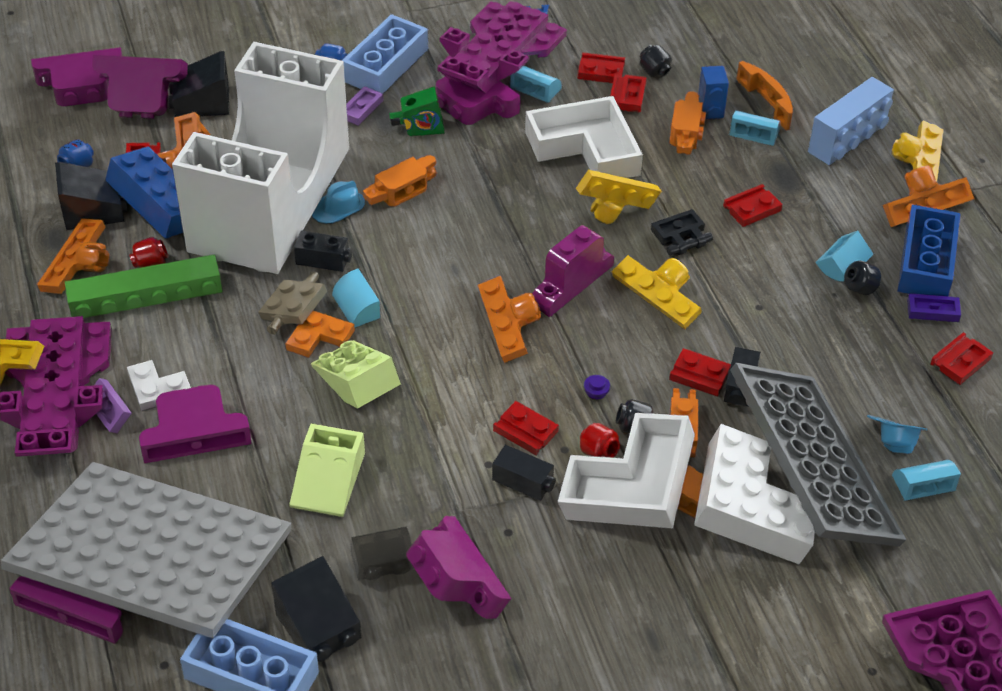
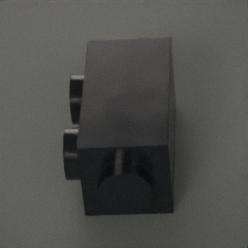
M300 231L294 246L296 265L343 272L346 263H350L352 258V248H349L347 237Z
M735 347L730 369L735 363L758 367L761 352ZM729 371L723 402L749 407L742 391L735 382L734 376Z
M506 444L492 463L493 481L539 501L542 500L546 492L550 493L556 482V478L553 477V464Z

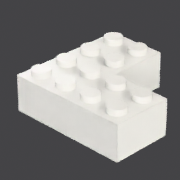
M613 96L526 111L525 133L538 162L583 154L590 170L624 178L641 176L643 154Z
M635 413L623 459L571 455L558 499V504L565 519L673 528L695 436L689 416Z
M720 424L708 444L694 525L800 564L813 546L815 531L808 515L802 509L801 502L796 494L766 483L771 447L766 440Z

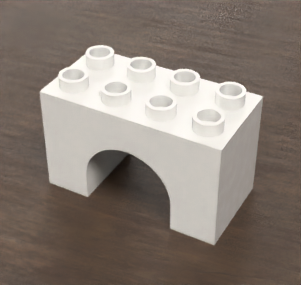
M253 42L234 70L238 110L232 141L193 132L173 162L172 167L187 252L201 256L215 254L216 261L246 266L260 272L279 274L296 244L300 231H303L349 150L344 62Z

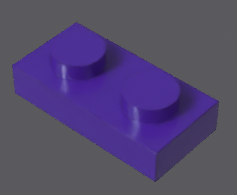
M909 294L907 304L910 319L960 322L961 308L959 297Z

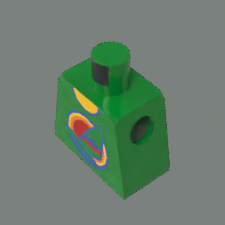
M435 86L402 97L400 99L402 111L389 113L392 126L405 124L409 136L445 134Z

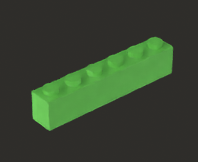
M215 254L65 281L71 317L83 316V318L222 292Z

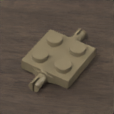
M311 271L303 281L283 280L259 310L262 320L272 321L267 327V331L270 334L275 335L284 324H303L327 293L324 284L316 283L319 279V275L316 272Z

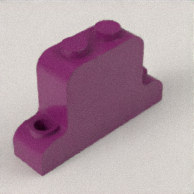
M121 47L31 59L36 84L39 86H52L57 105L63 107L105 101L108 99V79L100 78V73L93 69V55L122 56Z
M93 55L92 63L93 69L100 73V78L109 79L108 106L118 112L121 118H133V115H141L143 119H155V116L163 115L167 111L169 83L183 80L188 70V63L182 59Z
M446 77L436 82V93L440 108L465 125H472L492 113H496L504 118H512L520 113V95L501 81L496 82L487 93Z
M581 225L550 249L546 256L545 279L532 293L542 313L551 317L614 266V256L605 251L604 238Z
M215 385L197 386L160 394L156 399L159 425L142 431L139 436L144 464L252 444L247 416L242 413H225L220 389Z
M444 516L437 527H434L432 530H423L406 553L407 558L430 593L438 600L465 601L480 616L486 619H496L512 599L455 516Z
M24 576L18 577L9 589L15 606L116 644L123 633L120 619L122 612L115 606Z

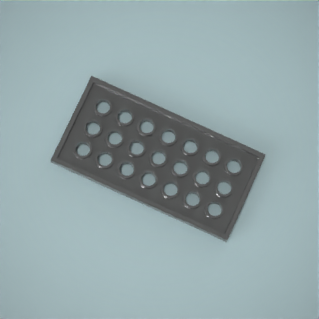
M735 363L730 369L736 380L735 382L742 391L747 405L751 408L757 424L761 427L767 438L768 445L775 453L780 467L784 470L790 486L800 500L802 509L808 515L816 534L821 538L900 547L907 539L814 377Z

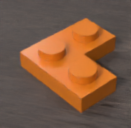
M312 311L304 323L298 324L286 342V350L309 358L320 341L340 347L354 333V324Z

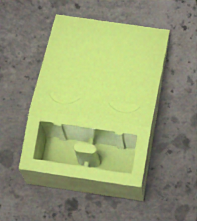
M354 340L342 343L337 350L324 353L319 356L318 360L311 363L312 367L343 401L356 408H360L401 385L392 357Z
M310 424L303 443L289 506L291 508L343 517L365 455L364 433Z

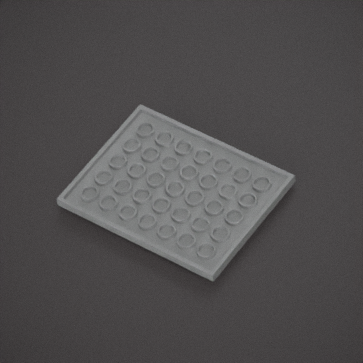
M92 462L1 559V569L214 638L291 532V522Z

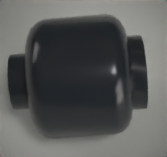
M649 45L641 52L639 56L641 58L640 66L651 77L659 75L664 77L669 73L672 57L660 45Z
M861 260L854 261L845 271L844 282L849 290L862 295H870L880 286L881 272L873 264Z
M633 399L627 400L625 404L621 403L616 414V424H619L621 432L630 434L635 413L653 414L652 406Z

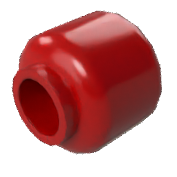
M149 237L134 243L132 247L133 253L129 255L134 268L166 263V258L169 257L163 241L157 240L155 237Z
M593 423L582 431L580 435V449L587 456L614 458L620 449L619 436L613 429L600 423Z

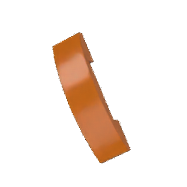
M744 61L739 62L736 80L748 92L757 90L775 109L773 118L781 121V126L786 131L790 130L793 107L785 89L777 80L762 69Z

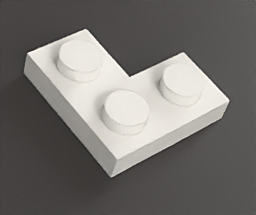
M152 360L127 367L141 411L156 407L157 397L164 392L191 388L185 371L159 378Z

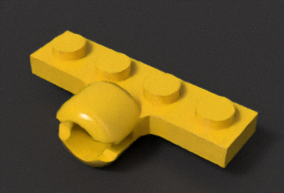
M922 121L918 127L917 137L908 133H901L899 135L901 138L894 142L891 154L900 161L907 164L911 163L913 170L922 166H930L937 181L943 129Z
M589 169L576 187L580 195L596 198L591 205L590 211L594 212L595 218L605 224L615 222L625 205L650 209L662 192L658 185Z
M627 255L611 271L615 279L683 329H686L702 313L701 307L679 292V289L690 279L687 268L675 258L667 259L658 270L650 271Z
M0 339V386L5 376V371L9 368L35 370L45 346L39 341Z

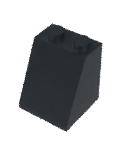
M219 51L188 65L187 75L183 80L169 83V108L174 109L175 117L194 112L200 117L229 115V81L225 51Z
M63 162L55 163L58 198L66 230L75 229L81 219L103 220L104 225L124 222L123 212H128L126 200L121 198V195L105 180L106 170Z
M324 556L271 582L277 618L295 644L317 653L318 661L328 659L336 651L354 645L361 638L360 621Z

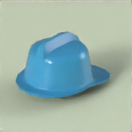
M354 181L335 182L328 188L326 196L322 197L312 217L320 223H335L360 211L365 205V199L358 193Z
M867 415V417L881 423V440L884 446L892 452L912 453L921 431H927L926 428L901 425L886 419Z

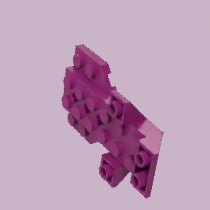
M490 1L470 21V30L476 35L471 41L470 34L452 27L440 37V43L450 56L437 67V71L448 79L487 93L496 82L518 72L528 62V55L537 54L538 58L547 57L566 37L567 29L555 23H549L548 14L540 12L538 9H532L510 1L506 6Z
M83 316L31 320L30 327L7 328L6 340L39 341L45 346L35 370L9 368L5 371L7 376L11 379L14 377L24 387L23 396L21 391L0 392V420L20 429V432H17L16 457L72 453L78 449L79 427L102 409L103 385H85L90 382L89 378L97 371L103 372L110 366L112 332L110 321L84 323Z
M991 589L883 615L882 623L907 668L940 681L945 691H1002V607Z

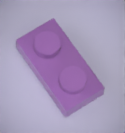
M364 86L346 104L347 121L359 126L383 102V94Z
M99 378L95 385H103L102 409L96 414L109 432L118 433L131 415V411L108 380Z

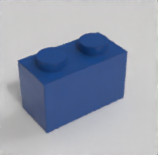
M724 66L701 68L698 94L699 102H703L702 112H706L705 119L724 118L729 85Z

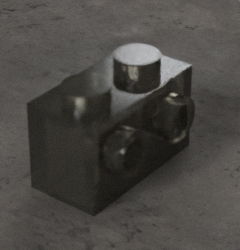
M407 526L351 537V554L358 580L366 579L372 581L380 578L382 575L392 573L402 575L414 569L406 555L412 546Z

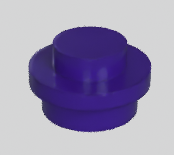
M592 375L585 380L584 390L590 398L602 399L610 390V382L604 376Z

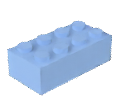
M391 14L342 60L344 62L345 83L359 89L365 86L383 94L428 50V29Z
M871 77L815 116L808 152L824 163L831 165L837 159L840 160L848 151L855 149L859 143L869 139L877 130L883 129L889 120L888 113L893 103L894 89Z
M226 619L214 638L196 633L180 658L184 679L214 691H309L319 673L317 653Z

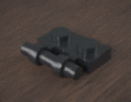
M693 209L651 223V231L662 245L673 244L666 248L669 256L684 254L688 249L694 247L701 248L706 243L713 241V236L710 232L702 234L705 223ZM687 236H690V237H691L690 239L685 240V241L682 239V238H685V237H687Z

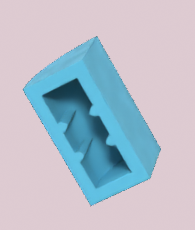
M526 66L512 74L510 80V88L548 103L562 89L559 79Z
M735 111L731 121L730 136L774 146L781 121Z
M855 231L841 236L816 261V264L828 277L837 281H844L847 267L854 261L861 260L867 262L873 255V252L859 231Z
M359 269L350 271L338 280L334 286L332 296L348 321L354 324V327L380 318V301Z
M951 460L897 469L892 474L904 501L955 491L961 475L959 469Z

